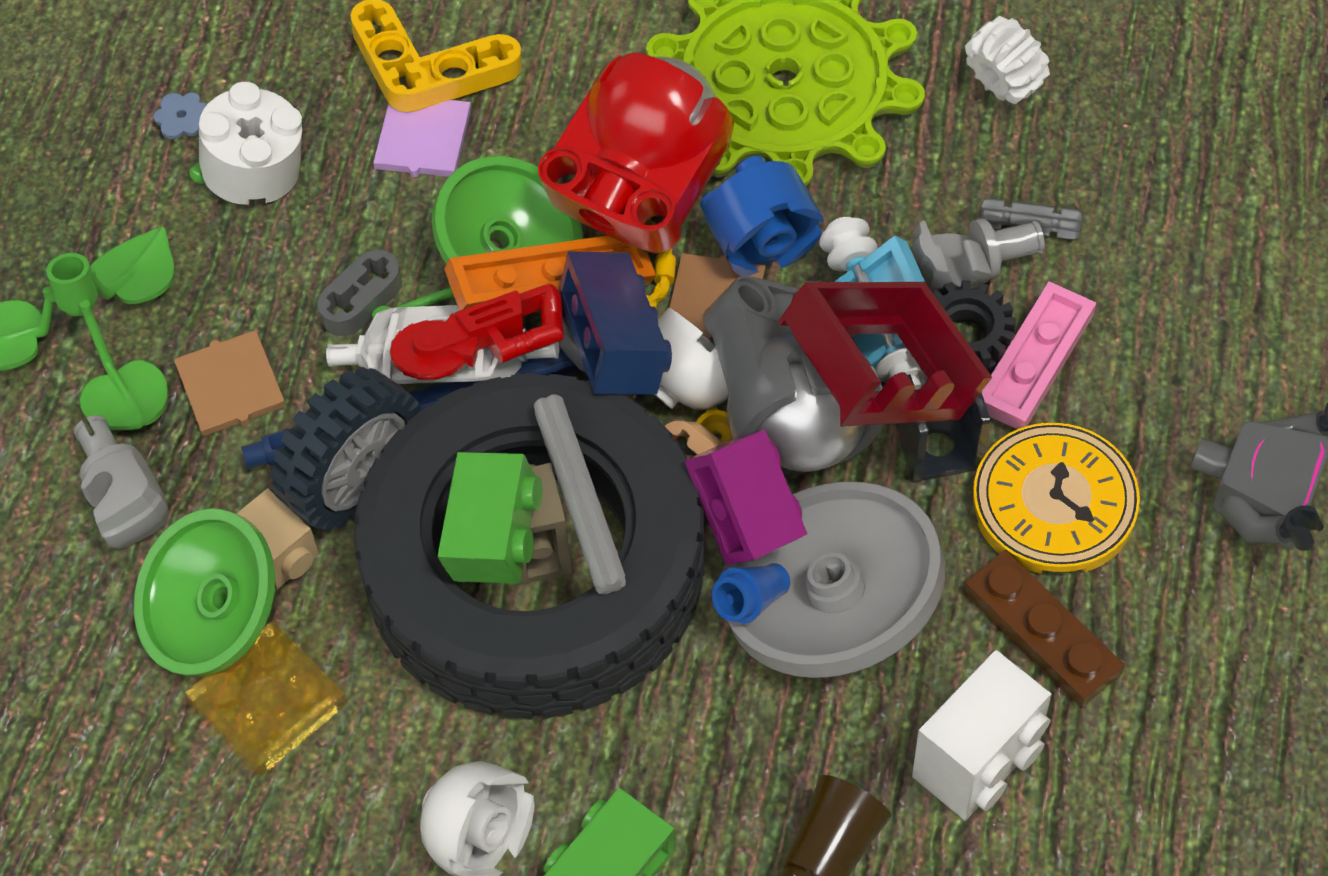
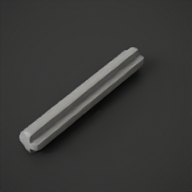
M552 394L547 398H539L534 403L535 416L595 589L602 595L619 591L626 585L625 573L563 398L557 394Z

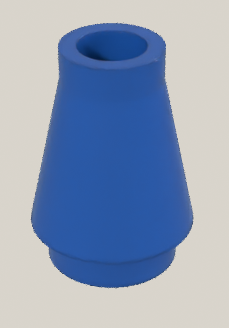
M771 563L766 566L727 569L719 576L713 586V605L718 614L728 621L742 624L752 622L778 597L788 592L790 576L787 570L777 563Z

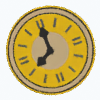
M1064 423L1033 424L1019 428L999 439L981 460L973 486V505L978 520L977 525L986 541L997 553L1001 554L1007 550L1026 570L1042 574V570L1070 572L1083 569L1084 572H1088L1107 563L1122 550L1131 537L1140 504L1138 482L1133 469L1124 455L1100 435L1085 428Z

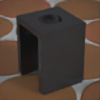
M908 374L907 376L913 383L911 374ZM982 392L975 398V401L960 420L895 424L912 482L977 471L984 457L990 428V417ZM931 433L947 435L954 444L953 450L945 456L929 454L926 451L928 435Z

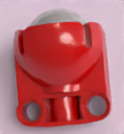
M632 52L623 57L618 55L602 67L592 83L591 89L555 147L546 152L541 158L538 165V175L548 199L558 210L578 222L623 243L654 253L665 252L673 248L679 241L682 233V224L728 151L734 120L728 108L716 97L709 81L692 65L675 58L652 57L643 53ZM565 175H575L571 181L565 184L556 183ZM661 215L666 217L657 225L649 226L644 224L653 216Z

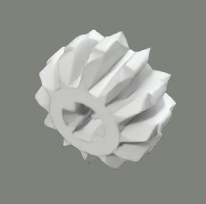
M998 16L993 21H988L972 35L971 40L965 45L966 54L968 55L966 58L967 65L974 69V78L979 79L984 84L985 90L994 92L997 99L1001 101L1007 100L1017 104L1041 87L1044 83L1043 81L1050 75L1047 65L1049 58L1041 51V42L1036 41L1031 36L1030 29L1024 30L1018 21L1013 18L1007 20L1004 17Z

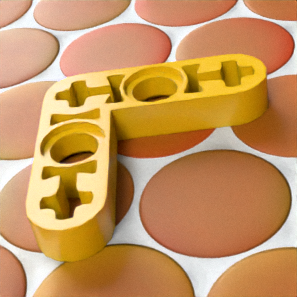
M364 0L358 3L351 11L350 16L354 39L387 102L398 111L413 112L428 108L447 100H453L509 82L521 73L522 55L520 43L511 36L503 34L491 35L419 57L389 3L383 0ZM371 22L381 26L382 32L375 34V29ZM387 50H397L403 53L394 60H383L378 57L380 53ZM449 68H461L466 71L459 78H447L442 75ZM405 76L410 89L400 85L399 78Z

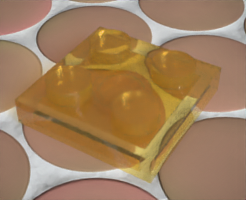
M273 621L263 628L252 647L237 662L223 671L204 676L185 692L189 703L259 777L348 704L345 694Z

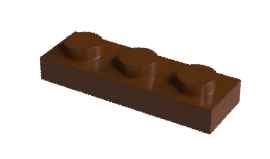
M1007 550L1003 551L965 582L963 592L1081 709L1123 674L1125 664Z

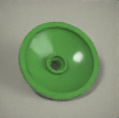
M488 156L462 165L442 185L433 206L432 229L434 239L446 264L450 258L583 239L581 223L551 204L538 175V167L517 158ZM490 238L498 240L502 244L503 249L496 247L490 241Z
M203 509L180 518L170 525L155 541L138 575L134 595V618L137 633L143 647L149 656L161 667L185 676L201 677L212 675L233 665L255 643L268 619L275 590V569L272 554L267 541L259 529L243 516L222 509Z

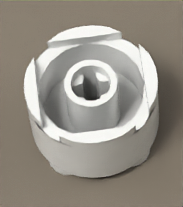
M251 82L236 83L231 87L230 91L222 93L210 101L202 111L199 120V164L207 187L217 196L236 204L249 205V199L266 198L267 203L286 195L294 187L299 177L302 139V116L300 112L283 97L273 92L259 89L257 85Z

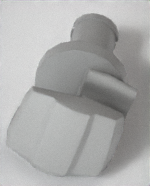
M980 218L972 220L970 223L969 235L951 233L931 235L924 220L919 222L913 231L911 252L929 289L932 292L937 289L943 295L944 285L953 282L956 290H960L962 280L971 281L970 289L979 287L980 282L985 284L988 280L996 279L1000 274L1002 261L1031 254H1041L1045 249V241L1040 224L1035 220L1027 224L995 231L987 219Z
M99 415L89 416L87 419L95 433L94 435L89 434L82 420L74 429L75 437L80 442L87 456L79 473L82 482L81 490L91 506L95 507L93 513L103 539L111 548L118 550L147 538L163 527L169 516L168 503L155 476L139 450L132 445L117 444L109 429L106 418Z

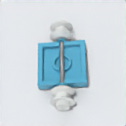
M852 217L838 218L827 226L820 237L819 243L822 250L829 253L827 258L829 267L839 272L848 271L835 282H925L907 241L893 236L878 248L876 241L871 237H867L870 229L868 223L863 219ZM897 333L855 335L854 338L858 349L872 364L880 381L888 382L895 374L905 372L907 375L911 374L916 390L921 389L928 380Z

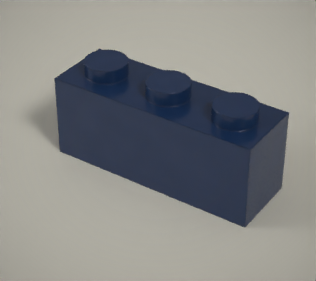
M568 251L559 292L561 293L565 316L594 394H657L663 372H668L671 367L672 349L669 340L663 338L658 326L657 310L649 304L645 294L644 278L642 275L637 274L629 253Z

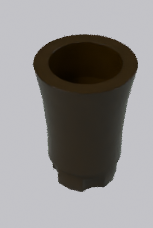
M829 775L819 776L808 810L793 843L781 862L783 869L778 876H850L869 845L892 818L890 811L874 796L850 782Z

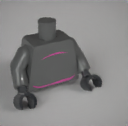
M1328 403L1324 411L1320 410L1295 417L1258 423L1252 421L1244 422L1233 449L1201 438L1191 469L1221 479L1213 507L1222 514L1246 542L1251 544H1279L1290 550H1293L1295 546L1298 550L1308 551L1315 543L1309 530H1323L1324 525L1319 514L1310 504L1328 457Z

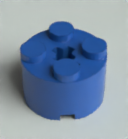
M762 156L749 157L737 166L735 175L727 179L716 190L707 193L700 202L704 218L732 270L741 276H751L759 273L755 264L767 265L778 261L781 268L791 265L809 252L822 234L818 224L819 221L824 222L823 215L797 170L787 162H765Z

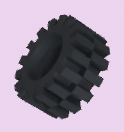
M962 280L960 290L955 289L953 282L944 285L943 295L937 289L934 290L932 293L953 322H973L986 331L984 339L968 344L990 375H992L1014 338L1016 319L1012 317L1013 308L1010 302L1003 304L1004 295L998 290L989 296V285L981 282L978 290H971V281Z

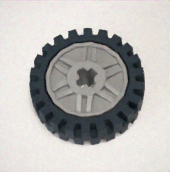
M365 367L357 368L355 373L349 370L340 375L339 383L332 379L325 384L324 395L320 396L315 393L307 401L310 407L307 412L304 413L299 410L292 419L297 424L296 427L285 430L281 441L286 446L275 451L273 460L278 464L271 468L270 477L274 480L271 483V487L276 493L275 496L295 514L317 529L332 530L333 526L339 529L346 526L348 519L353 522L355 521L359 495L362 490L365 491L364 481L375 459L381 457V450L398 429L402 430L406 426V422L421 410L420 404L412 395L396 382L373 368L369 370Z

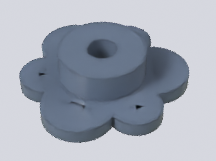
M193 92L187 93L184 96L178 93H170L164 96L160 103L162 109L157 110L153 115L155 123L161 126L163 136L168 139H177L185 134L188 136L197 135L199 133L200 116L207 104L201 102L199 95Z

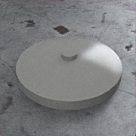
M836 482L811 487L793 494L800 503L802 521L807 535L755 560L730 565L724 564L722 573L730 568L766 566L771 563H777L782 565L790 576L788 592L778 597L755 620L745 624L728 621L735 638L745 651L758 662L773 670L800 677L840 676L868 668L885 660L908 644L921 631L932 616L940 600L945 581V560L932 522L925 512L911 499L895 490L876 484Z

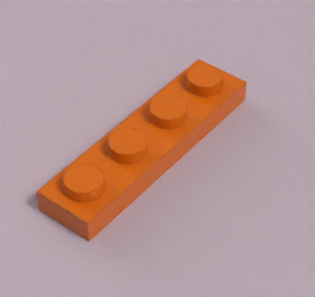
M608 235L454 257L449 259L444 268L459 311L515 290L520 294L549 283L555 285L559 290L568 251L629 253L637 274L642 275L644 278L645 286H649L656 276L646 250L623 243Z

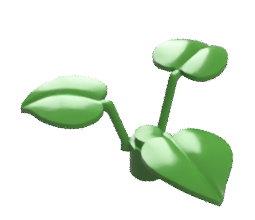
M163 226L118 245L101 255L91 266L86 257L81 254L66 253L55 257L50 261L46 269L50 286L43 288L45 301L42 315L35 306L26 301L11 300L0 302V370H9L22 366L36 357L39 350L36 338L44 337L48 334L54 303L56 302L58 308L68 315H83L102 364L108 374L90 380L82 389L79 402L84 417L87 419V417L94 415L103 416L106 418L110 430L139 429L144 425H150L164 413L168 403L169 392L164 375L155 365L145 360L131 361L116 370L92 309L97 301L98 294L105 300L116 295L124 303L139 304L155 299L171 286L175 277V266L167 233Z

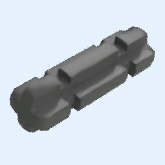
M985 198L982 203L980 218L987 219L993 229L1000 230L1001 225L1014 227L1035 220L1040 224L1044 236H1049L1051 231L1057 232L1058 238L1074 240L1080 234L1082 212L1079 209L1061 207V212L1053 211L1054 206L1012 201V206L1004 205V199Z

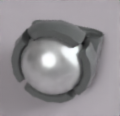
M740 276L703 314L704 325L715 342L729 393L726 418L732 439L765 429L770 441L779 451L781 469L784 475L809 473L848 461L872 443L882 430L883 424L840 427L839 404L792 335L789 326H780L778 323L798 289L770 280ZM856 334L850 335V337L852 338V340H853L854 343L856 344V341H855V338H854ZM867 360V362L869 363V365L871 366V368L873 369V371H874L875 374L877 375V373H876L875 369L873 368L872 364ZM881 383L875 391L882 390Z

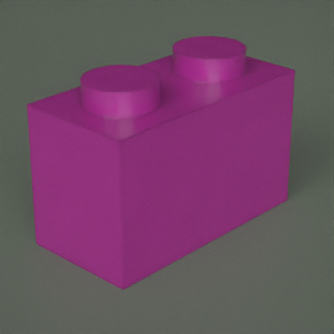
M765 429L738 436L684 460L691 480L701 497L700 502L726 565L755 560L807 535L802 521L800 503L790 492L781 469L779 451L770 441Z

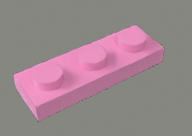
M1050 281L1047 283L993 371L992 379L982 390L990 417L1015 429L1028 426L1095 313L1096 302Z

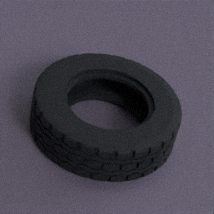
M539 373L514 374L511 377H496L473 383V386L465 389L462 387L437 399L438 402L432 406H426L409 419L402 430L398 429L381 450V457L375 459L364 481L365 491L362 490L360 492L355 513V521L358 525L354 527L355 556L358 559L357 567L375 625L379 628L380 636L394 658H401V666L419 683H427L430 691L454 704L460 702L467 709L494 715V713L503 714V717L533 719V716L544 715V718L573 714V710L581 708L587 710L612 700L611 696L618 692L623 694L644 680L645 674L649 670L655 671L673 651L674 642H680L692 621V613L690 612L697 609L703 587L702 576L704 575L705 558L704 515L700 502L701 497L691 480L684 460L688 459L679 442H673V434L654 415L649 416L646 408L624 394H621V396L618 394H594L589 380L584 382L576 377L549 374V376L540 375ZM552 394H557L563 398L597 497L613 512L624 531V539L618 556L625 573L626 585L623 589L606 595L599 594L594 586L574 600L548 609L515 611L497 608L485 604L461 590L446 574L437 557L457 453L524 454L529 464L536 466L552 464L535 416L534 403L539 398H547ZM553 468L555 480H558V479H557V476H556V473H555V471H554V468Z

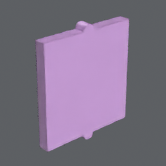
M447 100L413 112L398 111L388 104L373 162L374 169L408 172L412 177H418L420 174L449 177L458 168L472 109L471 102Z

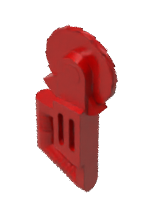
M549 283L520 294L515 290L457 311L455 314L452 313L446 321L424 320L415 324L412 323L402 331L400 330L391 341L389 353L393 365L405 376L417 378V380H438L453 375L459 369H462L466 362L467 366L473 367L477 361L478 350L489 347L500 363H504L526 355V353L528 354L558 343L564 338L561 293L555 285ZM541 310V326L523 333L522 316Z

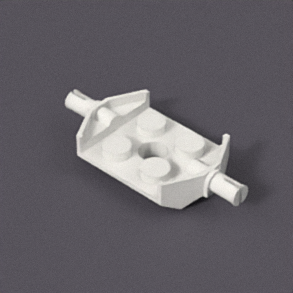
M457 305L394 307L376 313L366 334L359 336L358 344H328L326 358L329 367L359 365V367H365L368 370L373 368L397 384L484 381L496 377H511L521 368L522 362H526L528 359H558L559 342L504 363H500L489 347L478 350L477 361L473 367L467 366L466 362L462 369H459L449 377L446 376L438 380H417V378L403 375L402 372L394 367L389 353L391 341L400 330L402 331L412 323L415 324L424 320L446 321L452 313L455 314L459 309Z

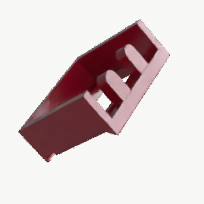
M805 282L795 292L792 302L778 321L780 326H789L792 335L839 404L840 427L960 420L975 401V398L979 396L992 379L990 373L925 282ZM897 333L928 380L921 389L915 390V386L907 374L900 372L892 376L881 391H875L881 381L850 335Z

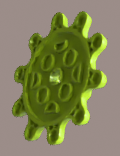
M688 0L689 7L700 19L698 28L686 35L671 33L654 35L647 43L646 53L652 57L679 59L695 67L709 81L716 97L728 108L734 120L731 143L722 161L712 174L713 177L726 176L741 161L752 156H762L765 161H783L794 166L807 187L813 178L814 159L825 154H841L862 168L876 166L884 157L886 145L883 138L873 129L871 121L882 114L910 115L920 108L925 100L923 86L913 79L895 75L888 66L889 60L908 52L916 42V27L911 22L899 18L881 23L865 20L858 13V6L863 0ZM788 70L797 76L789 80L788 85L784 86L783 81L775 79L772 75L777 71Z

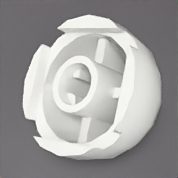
M668 308L662 316L658 317V326L663 338L669 340L671 344L672 362L669 371L663 372L658 393L654 395L671 409L678 402L694 410L711 409L724 403L728 399L729 393L716 346L702 335L703 332L673 309Z
M476 761L455 766L437 780L427 791L423 799L420 819L422 843L436 864L453 876H500L503 872L495 869V866L507 849H509L514 858L517 857L523 848L532 825L535 804L534 796L524 792V784L529 783L527 779L507 768Z

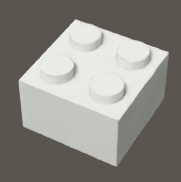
M995 650L919 729L912 777L965 821L978 807L984 811L989 810L1007 787V783L1004 782L1005 778L1016 767L1022 771L1026 770L1043 750L1045 744L1040 739L1051 721L1046 717L1051 693Z

